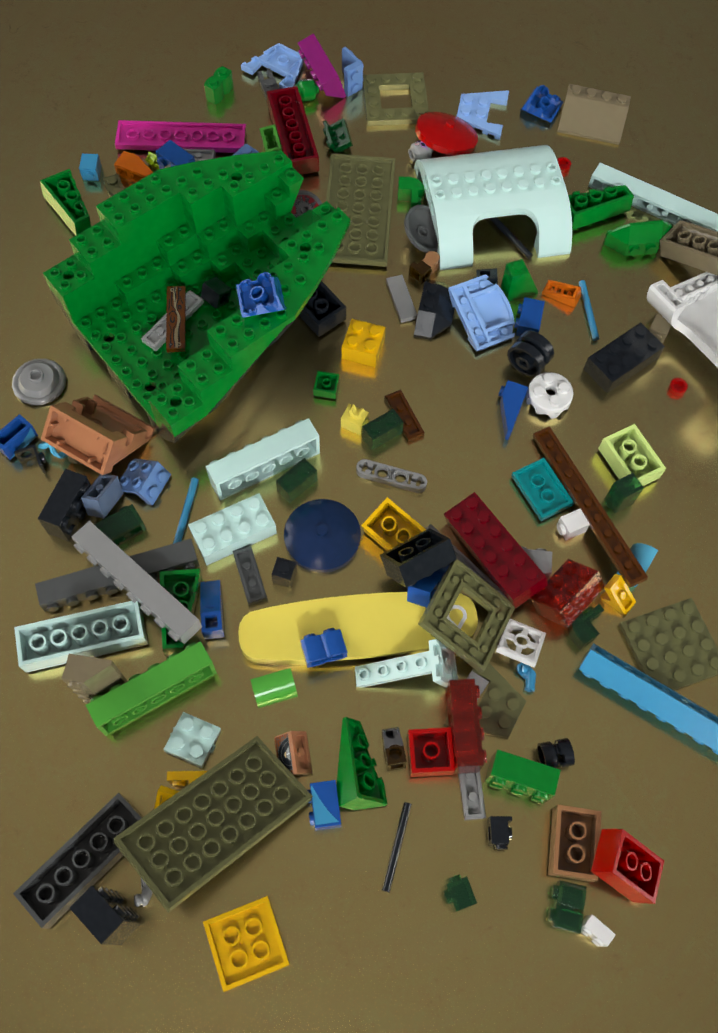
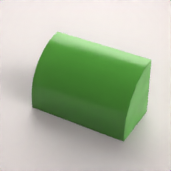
M275 124L259 128L265 151H282Z
M291 668L250 679L258 708L298 696Z

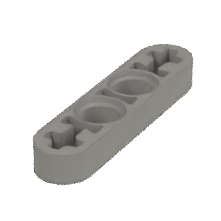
M367 459L360 460L356 465L357 475L364 479L415 493H421L427 487L426 477L419 473ZM364 466H367V469L365 470V472L362 471V468H363ZM380 470H385L388 475L380 477L377 473ZM397 475H403L406 478V480L404 482H398L395 479V477ZM418 480L421 481L420 486H416Z

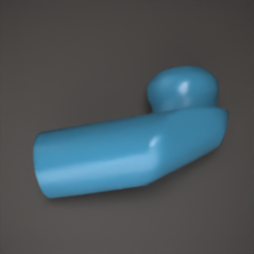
M521 662L518 663L516 670L525 680L524 690L535 692L536 672L529 665Z

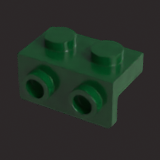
M344 118L331 125L326 120L323 121L325 127L323 132L328 138L326 143L330 150L333 149L338 154L353 146Z

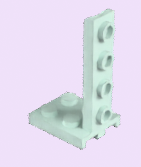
M429 640V651L356 666V687L363 688L432 674L433 682L451 691L458 690L459 683L455 653L439 640Z

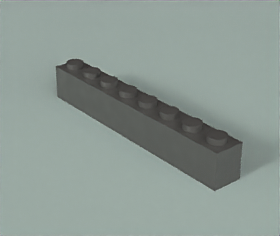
M192 539L129 556L155 580L160 578L161 571L187 570L199 567ZM99 565L35 583L39 605L45 612H54L66 605L74 606L84 600H95L104 594H115L119 589L114 585V579L111 576L107 578L101 573Z

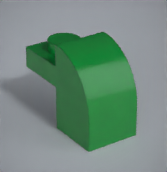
M399 176L398 201H411V208L421 205V202H424L425 194L423 183L413 177Z

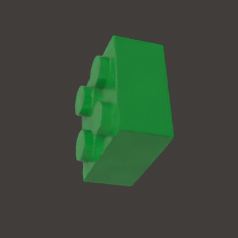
M317 371L313 396L336 399L340 374Z

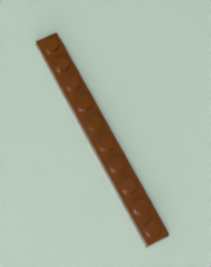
M550 426L533 433L535 442L578 509L581 508L590 524V528L628 587L631 588L646 581L648 578L647 574Z

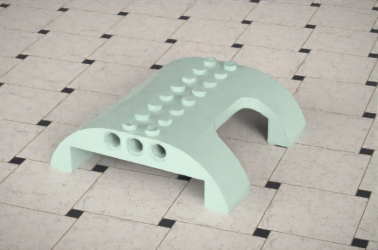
M540 145L420 159L415 162L416 177L418 180L422 179L438 241L439 270L473 266V228L479 220L485 218L518 214L526 215L536 225L537 235L534 247L538 258L571 253L572 217L570 201L557 158L550 146Z

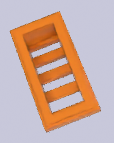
M548 280L542 295L568 306L576 307L581 297V287Z

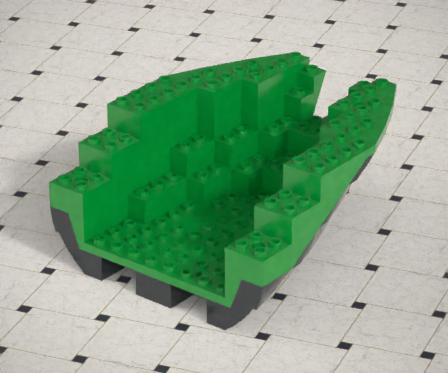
M281 150L196 161L159 169L96 205L100 222L69 239L74 255L43 272L54 299L81 341L90 351L94 349L107 366L110 376L129 399L134 397L148 415L150 424L155 427L159 435L174 444L199 421L217 409L264 351L274 344L296 320L327 272L350 226V218L339 207L335 209L328 201L313 210H308L297 218L291 213L304 178L293 168L292 161ZM264 272L270 273L272 277H278L282 285L281 289L286 309L243 318L236 285L246 279L255 281ZM217 277L232 288L229 303L215 309L204 300V303L186 321V352H167L166 342L157 351H154L142 342L141 338L167 313V286H185L186 293L191 290L201 297L203 283ZM112 337L114 338L113 341H111V342H106L107 340L111 339ZM149 386L156 387L153 391L146 390Z

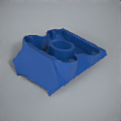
M540 85L533 90L521 110L551 123L564 102L557 95L549 94V89L545 85Z
M264 272L255 281L246 279L236 285L243 318L286 309L281 289L282 285L278 277H272L270 273Z

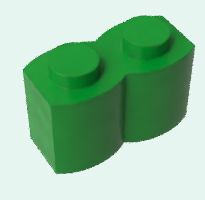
M221 66L214 72L213 76L205 81L204 87L207 101L218 104L223 100L224 95L233 89L232 70Z

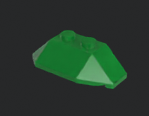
M664 220L629 223L614 230H608L603 243L623 256L657 253L660 249V240L673 228V225Z

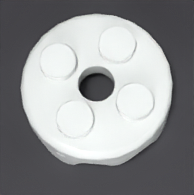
M553 372L541 373L531 380L527 390L526 403L527 405L532 404L537 414L549 415L551 419L557 418L564 410H568L574 394L572 385L560 374ZM552 390L555 392V395H549L546 391Z

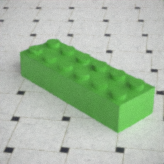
M201 641L189 644L185 648L186 650L180 653L169 655L167 660L160 664L155 663L151 665L148 671L133 675L129 678L128 682L113 686L109 690L110 692L103 696L93 697L90 703L86 704V707L96 727L107 736L217 673Z

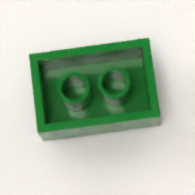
M497 749L491 757L485 782L490 783L489 786L502 790L503 787L509 789L513 795L522 797L524 794L530 796L534 802L544 803V801L547 802L555 796L561 770Z

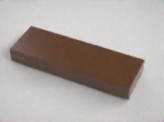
M398 390L385 395L384 399L407 442L423 437L425 432L402 391Z

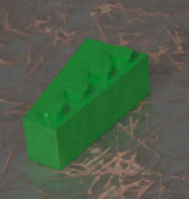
M70 169L40 180L44 198L75 236L91 227L90 216Z
M626 185L606 187L603 191L591 189L587 193L575 191L572 195H568L571 208L572 230L630 211L634 198L633 193Z
M201 570L161 571L160 585L194 615L202 578ZM166 627L162 628V649L165 656L186 650L188 641L185 644L180 640L176 642L169 636V630Z

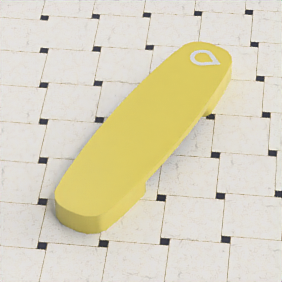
M407 592L337 596L272 606L249 612L241 620L238 630L242 654L248 661L264 665H306L300 640L312 633L321 635L330 628L340 629L344 639L347 657L340 660L429 651L428 641L436 638L418 625L426 607L408 602ZM460 593L447 619L473 638L478 626L477 611L473 601Z

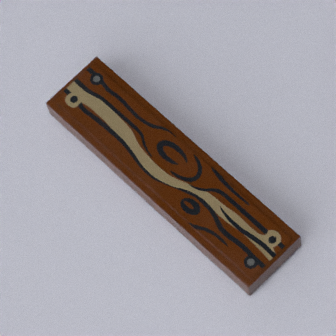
M167 286V352H186L185 286Z

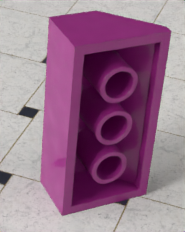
M314 33L299 41L298 46L300 49L298 53L301 59L305 58L304 63L308 70L311 69L310 74L313 80L317 79L316 84L319 90H323L326 96L347 97L337 72Z

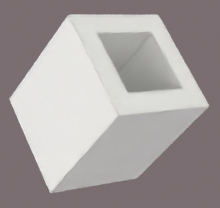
M580 508L561 516L557 523V530L561 536L563 535L565 540L585 533L590 524Z

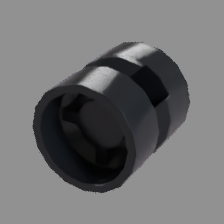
M568 738L555 740L554 744L550 741L537 744L538 758L541 764L557 768L558 765L563 768L575 764L573 747Z

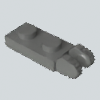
M267 69L266 74L269 79L265 80L262 72L257 71L260 87L266 101V91L279 89L271 69Z

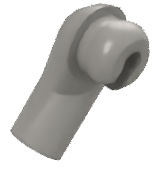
M142 878V894L134 896V905L136 907L147 906L153 894Z

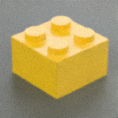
M351 319L342 344L341 359L376 367L385 340L386 327Z

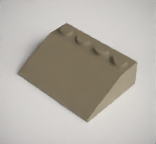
M569 84L557 132L619 145L631 96Z

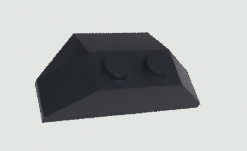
M426 279L418 309L414 337L431 340L435 335L452 325L455 307L452 306L449 287L444 282Z

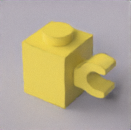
M348 404L341 417V427L361 436L363 430H367L369 427V412L363 408L356 407L354 404Z

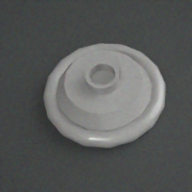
M46 358L33 359L24 363L17 369L12 378V389L15 396L23 403L29 405H44L54 401L62 394L66 386V374L63 368L55 361Z

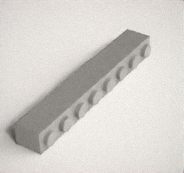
M88 521L71 536L75 542L73 546L81 554L85 552L88 555L86 558L92 565L98 564L101 567L99 570L105 577L109 578L111 576L114 579V585L119 590L124 588L128 592L126 594L128 598L134 603L138 601L141 604V610L146 615L152 614L155 617V623L160 628L166 627L169 630V636L174 641L180 640L185 644L202 628L197 617L91 521Z

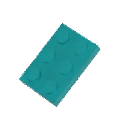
M545 458L513 472L511 475L540 521L574 504V501Z

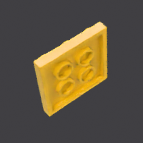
M268 896L203 921L223 992L290 965Z

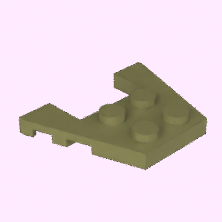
M488 663L484 672H478L473 668V672L490 683L472 718L452 708L443 726L508 739L527 701L490 663Z

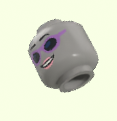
M420 140L411 144L408 153L411 161L416 162L420 159L431 158L433 149L426 146Z

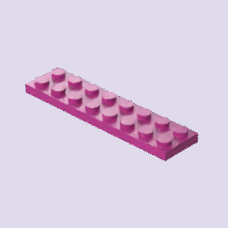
M118 120L115 148L124 150H158L171 140L183 149L215 150V152L236 153L245 144L246 124Z

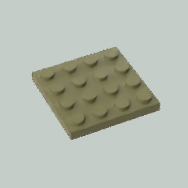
M692 598L620 622L621 631L640 671L670 689L676 691L718 675V648Z

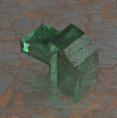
M600 604L594 608L591 605L583 612L577 609L569 620L568 634L579 650L594 641L600 634L591 624L604 611Z

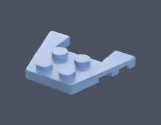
M278 43L263 51V55L259 57L254 56L250 62H243L241 64V70L251 75L261 66L285 77L279 83V89L295 86L304 59H301L297 51Z
M509 91L461 94L457 117L466 121L473 128L482 130L483 134L488 135L489 133L494 135L495 139L500 140L503 125L488 123L487 118L490 103L507 106Z

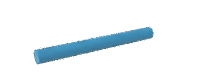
M581 280L579 281V287H581V295L592 340L598 341L600 338L586 282Z
M191 478L173 544L182 541L199 482L197 478Z

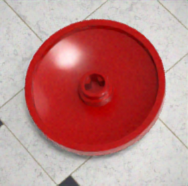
M425 113L418 118L415 126L417 137L426 146L445 155L470 154L474 151L478 142V135L470 124L448 113Z

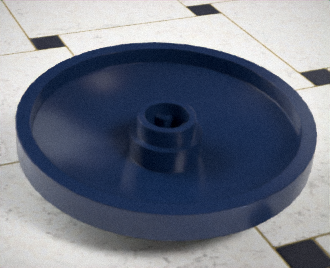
M316 499L308 501L296 508L285 524L284 542L289 556L299 566L312 572L327 573L346 566L354 558L360 546L361 529L356 516L348 507L334 500Z

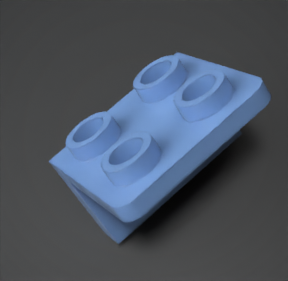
M343 47L342 72L344 73V91L346 96L349 97L363 89L364 66L362 61L351 50Z
M135 458L128 464V468L123 476L120 477L119 482L123 492L137 494L148 505H153L171 474L158 461Z

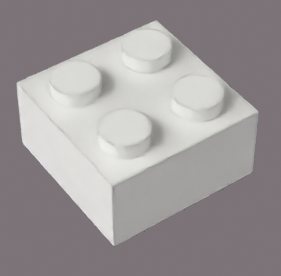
M593 914L586 915L578 926L581 929L580 932L586 937L589 936L593 939L592 942L597 947H608L616 935Z

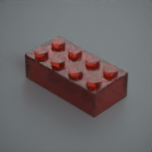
M475 679L449 680L445 689L448 726L451 727L455 764V772L453 774L479 773L484 763L487 762L486 750L482 749L484 729L480 728L479 719H482L481 706L477 705V698L480 697L479 685H475Z

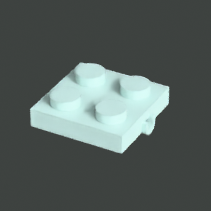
M183 712L176 726L173 727V732L170 733L171 736L163 750L170 755L203 768L209 754L213 753L215 749L214 744L221 732V728Z

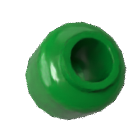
M313 79L299 80L295 85L298 86L302 101L315 100L316 95L319 93V88Z

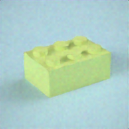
M635 424L603 438L598 448L628 493L659 479L666 469Z

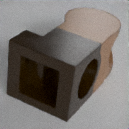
M429 251L418 264L416 262L410 264L409 276L420 284L425 282L438 269L439 254L435 251Z

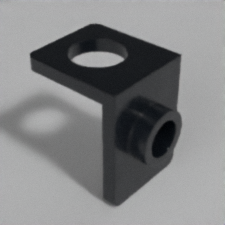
M35 444L14 451L19 462L36 457L44 474L47 473L44 466L46 458L43 452H39ZM24 452H31L29 455L26 456L21 455Z

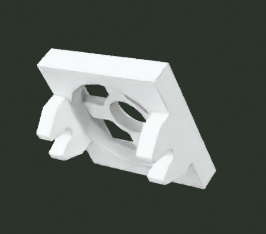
M509 619L497 645L496 652L535 667L546 633ZM521 631V633H518L516 635L512 634L511 632ZM527 635H530L534 642H531ZM523 637L526 639L527 644L521 645L516 639ZM506 639L514 642L516 646L515 651L508 647ZM527 647L534 650L529 655L521 654L522 649Z

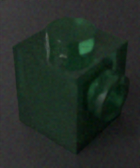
M459 874L448 879L449 883L444 885L443 895L447 905L451 904L454 912L477 904L467 876L461 878Z

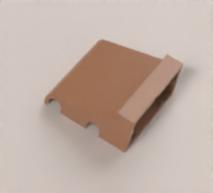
M94 395L93 400L89 397L73 400L72 405L67 402L51 405L41 440L99 474L105 475L112 472L113 466L148 442L153 436L155 427L105 399Z

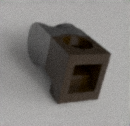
M399 727L382 729L387 771L406 768L407 760Z

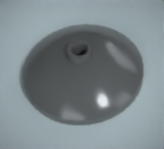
M416 205L405 215L404 228L407 237L419 250L425 253L429 251L437 252L438 241L429 206Z

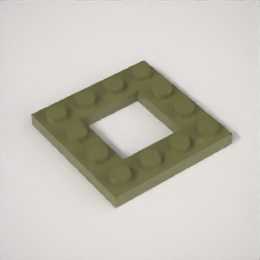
M423 72L363 75L367 126L416 124L421 115L429 112ZM409 89L412 107L382 109L380 90Z
M457 559L450 563L418 625L478 672H484L515 607L508 599ZM461 590L489 611L475 640L447 619Z

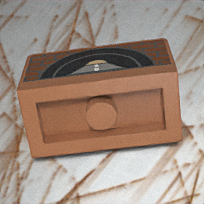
M289 731L274 738L276 755L293 775L312 774L306 731Z

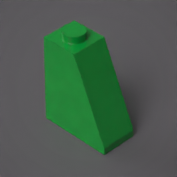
M523 259L506 263L500 288L509 302L538 294V290Z

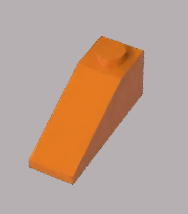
M123 151L114 163L119 177L134 183L153 173L141 158L134 153Z

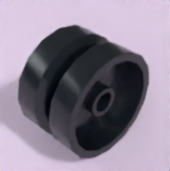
M530 330L521 334L517 342L508 350L507 356L511 365L518 372L525 376L535 377L552 360L554 349L543 335Z

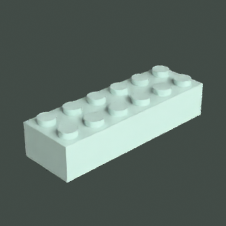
M309 418L300 420L291 427L282 428L276 434L265 436L254 444H248L237 452H231L220 460L210 462L206 466L210 484L218 499L221 501L320 454L319 434Z
M128 601L14 627L19 667L27 673L66 664L69 654L97 657L148 645L140 603L138 601L135 603Z

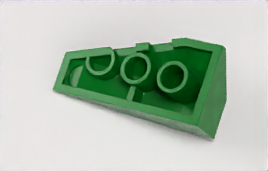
M344 717L342 720L336 784L339 807L361 810L386 806L388 803L385 785L382 777L378 778L374 768L377 764L375 758L371 759L368 752L369 743L360 721Z

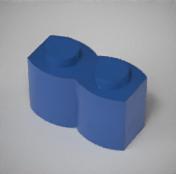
M330 628L321 635L308 634L303 637L304 639L300 640L307 668L347 657V649L340 629Z

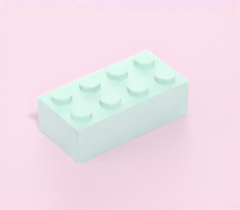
M260 493L188 524L206 566L233 554L232 551L249 547L277 534L276 524Z

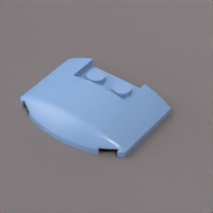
M486 274L448 288L452 306L455 307L468 335L467 339L476 352L512 339L515 333L512 334L515 321L509 301L496 283L494 285L487 280L489 276Z

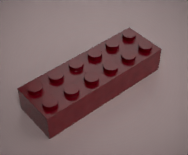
M298 86L266 91L269 113L273 125L275 124L282 152L292 161L293 168L300 175L318 172L319 156Z
M475 492L444 513L449 527L515 608L548 586L545 574Z

